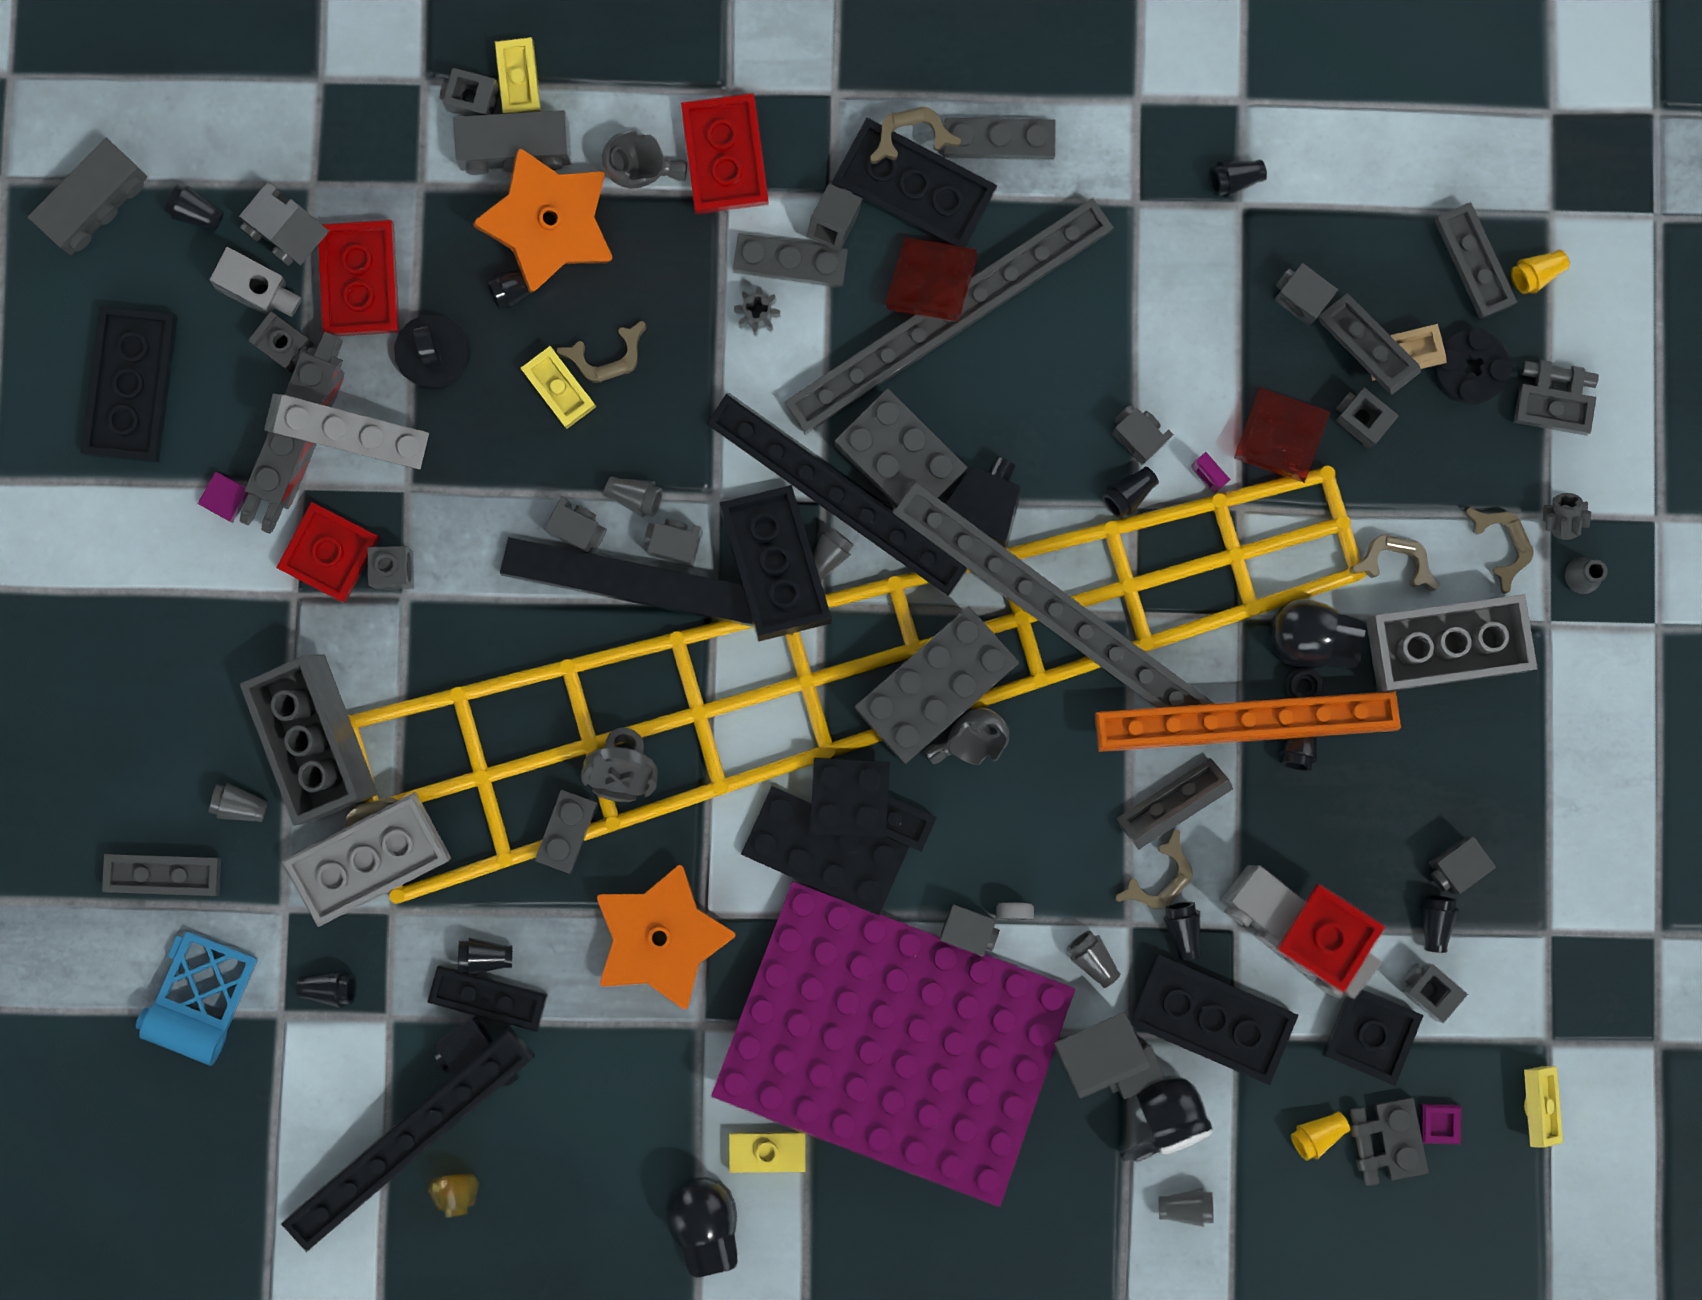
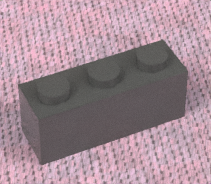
M565 110L453 117L455 159L460 170L466 171L467 174L483 175L488 173V169L503 168L505 172L512 173L515 155L519 149L525 150L552 170L561 169L563 164H571L569 120Z
M105 137L28 218L55 244L71 256L75 251L83 250L90 243L91 235L101 225H106L115 218L118 213L117 208L127 198L135 197L142 190L144 181L148 176Z

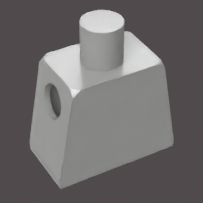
M226 247L210 278V282L216 291L265 315H268L275 308L293 317L302 297L285 289L286 282L281 275L229 247ZM265 284L268 286V289L263 294L254 292L258 285Z

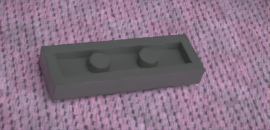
M945 118L944 128L950 134L959 137L961 145L959 147L945 145L944 158L1054 160L1056 120Z
M1469 202L1437 216L1434 219L1435 224L1479 319H1484L1514 306L1517 300L1472 203Z
M738 233L733 273L843 289L848 249L842 248L838 252L823 245Z
M1348 293L1319 315L1320 323L1390 395H1393L1421 373L1420 365Z
M1210 758L1116 819L1122 830L1139 850L1233 790V787L1228 777Z
M104 854L102 892L219 896L221 858Z

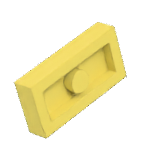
M532 38L495 42L503 114L541 112Z
M551 346L521 367L523 373L566 429L596 408L593 401Z
M1541 1066L1524 1070L1526 1088L1524 1110L1528 1116L1530 1147L1545 1148L1563 1143L1557 1066Z
M730 1132L729 1173L806 1172L805 1133Z

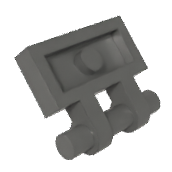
M1539 360L1538 363L1524 361L1521 367V375L1534 377L1535 385L1522 384L1519 386L1513 423L1585 436L1591 434L1597 397L1583 395L1582 391L1583 386L1596 388L1599 375L1585 372L1584 367L1572 366L1569 369L1552 366L1551 361ZM1550 380L1567 383V392L1549 389Z
M1409 1096L1373 1103L1376 1119L1367 1120L1365 1107L1349 1109L1352 1124H1349L1351 1137L1356 1139L1359 1157L1356 1158L1358 1171L1363 1173L1365 1185L1380 1183L1377 1169L1386 1166L1388 1179L1392 1181L1429 1174L1413 1097ZM1379 1132L1383 1152L1374 1154L1370 1134Z

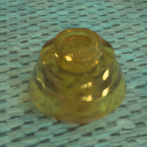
M472 1173L449 1175L432 1179L427 1187V1192L438 1211H445V1217L468 1214V1207L475 1204L480 1182Z

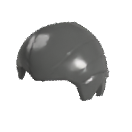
M636 130L624 131L614 135L605 144L602 151L604 170L607 176L619 186L628 189L641 188L655 182L660 176L666 175L676 181L686 180L687 162L664 159L657 140L650 134L640 135Z
M987 708L969 709L954 722L947 740L941 743L930 744L923 750L932 764H937L946 756L951 755L973 765H980L986 757H991L994 762L998 760L1003 749L1007 746L1010 730L1006 721L996 712Z

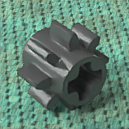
M761 287L757 288L756 294L750 296L743 291V306H734L735 313L744 314V317L738 323L740 329L749 325L753 329L754 336H757L759 329L764 327L772 332L771 318L781 317L780 310L771 308L776 302L775 294L767 298L762 295ZM755 305H762L763 312L760 313L759 318H753L751 311H754Z
M1562 493L1553 497L1552 505L1543 506L1542 521L1546 522V531H1551L1559 539L1570 540L1581 535L1582 527L1590 528L1591 511H1588V502H1583L1580 496L1573 493Z

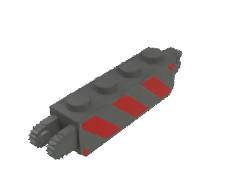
M324 332L317 349L310 347L307 354L302 352L284 395L332 407L344 378V372L341 370L343 360L337 358L343 343L342 339ZM272 432L268 433L245 488V491L249 494L240 514L239 521L241 523L250 525L256 516L261 500L270 502L262 520L261 530L269 534L273 532L283 508L288 510L292 505L317 444Z

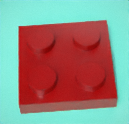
M311 502L276 568L346 603L368 562V547H376L380 537Z
M1316 884L1275 950L1340 992L1345 993L1385 929V926L1320 884Z

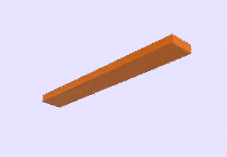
M1396 691L1095 713L1098 752L1398 731L1401 728Z

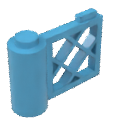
M186 931L183 938L176 936L167 956L174 959L155 1003L150 1008L144 1007L136 1022V1028L140 1030L139 1037L141 1039L212 1066L221 1053L226 1040L227 1030L258 959ZM192 942L206 948L211 962L191 970L186 955ZM213 950L225 956L216 959ZM233 958L245 962L246 965L240 978L226 984L219 964ZM183 965L185 973L178 975ZM213 967L220 987L200 994L193 975ZM188 978L195 997L183 1003L167 999L174 983ZM236 986L231 997L228 989ZM223 992L228 1006L220 1020L208 1015L203 1000ZM198 1003L200 1011L188 1006Z

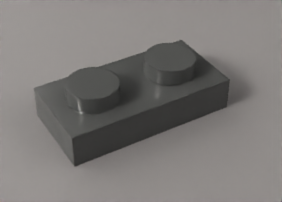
M561 790L535 861L572 874L598 803Z

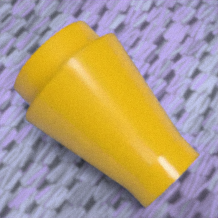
M1559 249L1552 253L1521 259L1511 270L1513 284L1522 294H1535L1560 273L1569 269V258L1563 250Z
M1337 1111L1332 1115L1297 1125V1131L1291 1133L1290 1136L1295 1149L1304 1160L1308 1161L1311 1158L1317 1160L1344 1134L1350 1132V1126L1344 1115Z

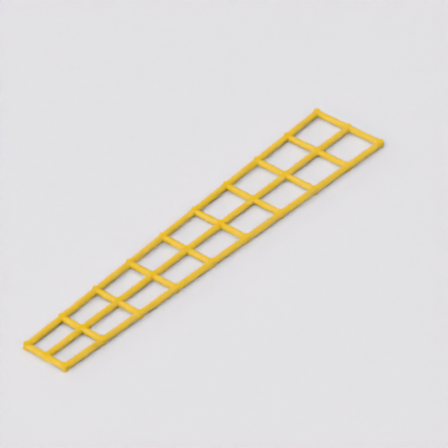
M1331 466L1218 493L1213 496L1007 548L1009 552L1021 560L1106 538L1119 582L1070 597L1082 606L1087 607L1124 596L1137 638L1132 643L1145 652L1277 609L1298 599H1306L1360 581L1366 576L1365 572L1351 574L1349 571L1350 567L1361 562V558L1350 526L1351 521L1347 516L1337 485L1335 470ZM1322 483L1332 519L1240 546L1229 506ZM1214 511L1226 548L1225 551L1133 577L1120 534ZM1337 533L1348 569L1259 599L1256 598L1245 560ZM1231 565L1242 605L1151 635L1138 591ZM910 572L825 594L828 607L832 608L890 593L905 645L811 672L800 632L793 633V635L788 634L785 637L797 677L706 704L703 703L687 644L754 627L717 621L348 715L372 776L359 728L454 704L473 772L393 795L389 798L400 800L416 792L421 803L477 787L496 851L495 856L406 886L402 884L389 891L391 902L395 904L403 903L536 858L542 840L513 850L510 849L492 782L585 754L587 757L588 754L598 749H604L607 737L612 731L595 735L578 672L672 648L689 709L624 728L636 731L643 738L694 723L711 781L709 784L618 814L615 801L598 796L604 819L590 823L584 841L813 765L814 758L831 759L881 742V738L873 729L832 742L816 686L908 660L933 637L919 640L904 589L929 582L915 572ZM1008 599L1012 613L984 621V623L994 634L1017 628L1031 675L990 689L969 709L982 708L1101 668V666L1090 658L1084 657L1045 670L1031 623L1038 620ZM563 676L581 740L487 768L468 700ZM802 691L818 747L725 778L708 718ZM624 742L616 743L615 746L623 744ZM378 795L364 800V803L378 801Z

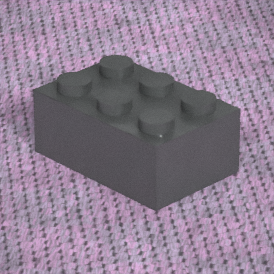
M889 389L884 391L835 440V449L894 508L913 482H916L940 500L966 474L968 468Z

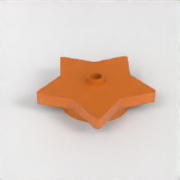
M519 149L514 159L508 195L477 218L473 226L513 251L527 289L531 293L537 290L564 264L608 263L612 260V254L594 217L605 173L598 171L559 175L525 150ZM545 212L553 216L555 219L554 225H548L544 222L543 214Z
M683 865L675 867L645 894H601L597 896V901L613 938V943L600 979V985L603 987L647 983L685 1010L690 1004L699 963L736 936L733 930L697 909ZM656 931H663L667 936V941L662 946L656 945L652 940L653 934Z

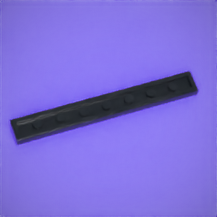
M730 393L725 394L707 422L709 427L947 596L951 595L968 568L892 513L894 509L735 396Z
M508 537L500 569L502 576L754 627L741 584Z
M508 1027L285 1218L281 1225L306 1252L309 1251L529 1063L535 1054L514 1030Z

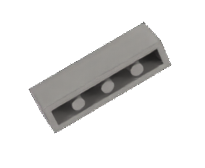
M282 394L272 395L264 431L415 469H421L429 436L428 432Z

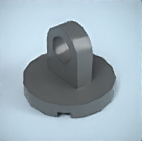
M618 728L609 733L604 749H598L588 754L583 761L581 776L583 784L585 786L589 784L592 787V792L597 796L611 801L631 802L635 801L638 795L645 794V798L653 793L657 787L658 768L650 758L643 754L644 744L641 736L632 729ZM624 742L629 744L633 750L616 748L615 744Z

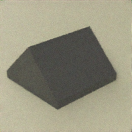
M1126 1012L1055 1042V1051L1080 1099L1151 1068Z

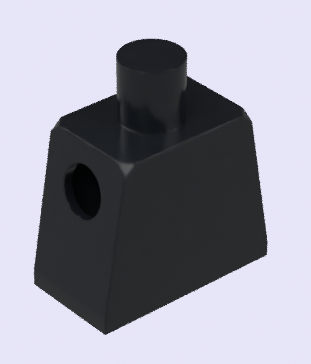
M996 457L989 472L972 467L946 505L1007 549L1020 500L1021 487L1009 481L1016 466L1005 458Z

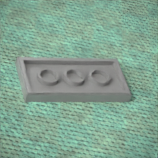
M414 792L282 860V863L316 925L319 927L448 862L451 856L417 793Z

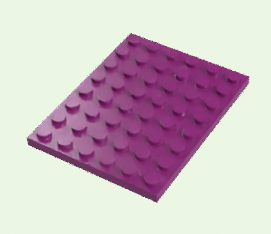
M792 881L710 1097L1000 1207L1075 988L985 954L980 956L940 941L938 936L883 915H876L841 899Z

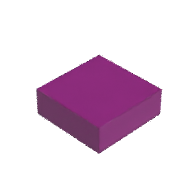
M1207 452L1203 453L1191 465V469L1213 493L1218 492L1231 480Z
M215 472L197 504L233 523L249 493L245 491V487Z
M1420 1103L1422 1142L1461 1144V1106Z

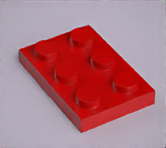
M754 93L682 102L681 108L695 213L703 214L769 205Z
M393 221L322 224L329 230L318 244L323 334L327 332L340 337L399 333Z

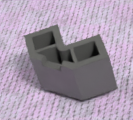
M269 182L266 183L238 217L244 222L239 228L256 242L262 237L267 242L272 243L275 247L271 252L287 266H290L292 262L300 266L329 232L326 227L291 199L288 200Z

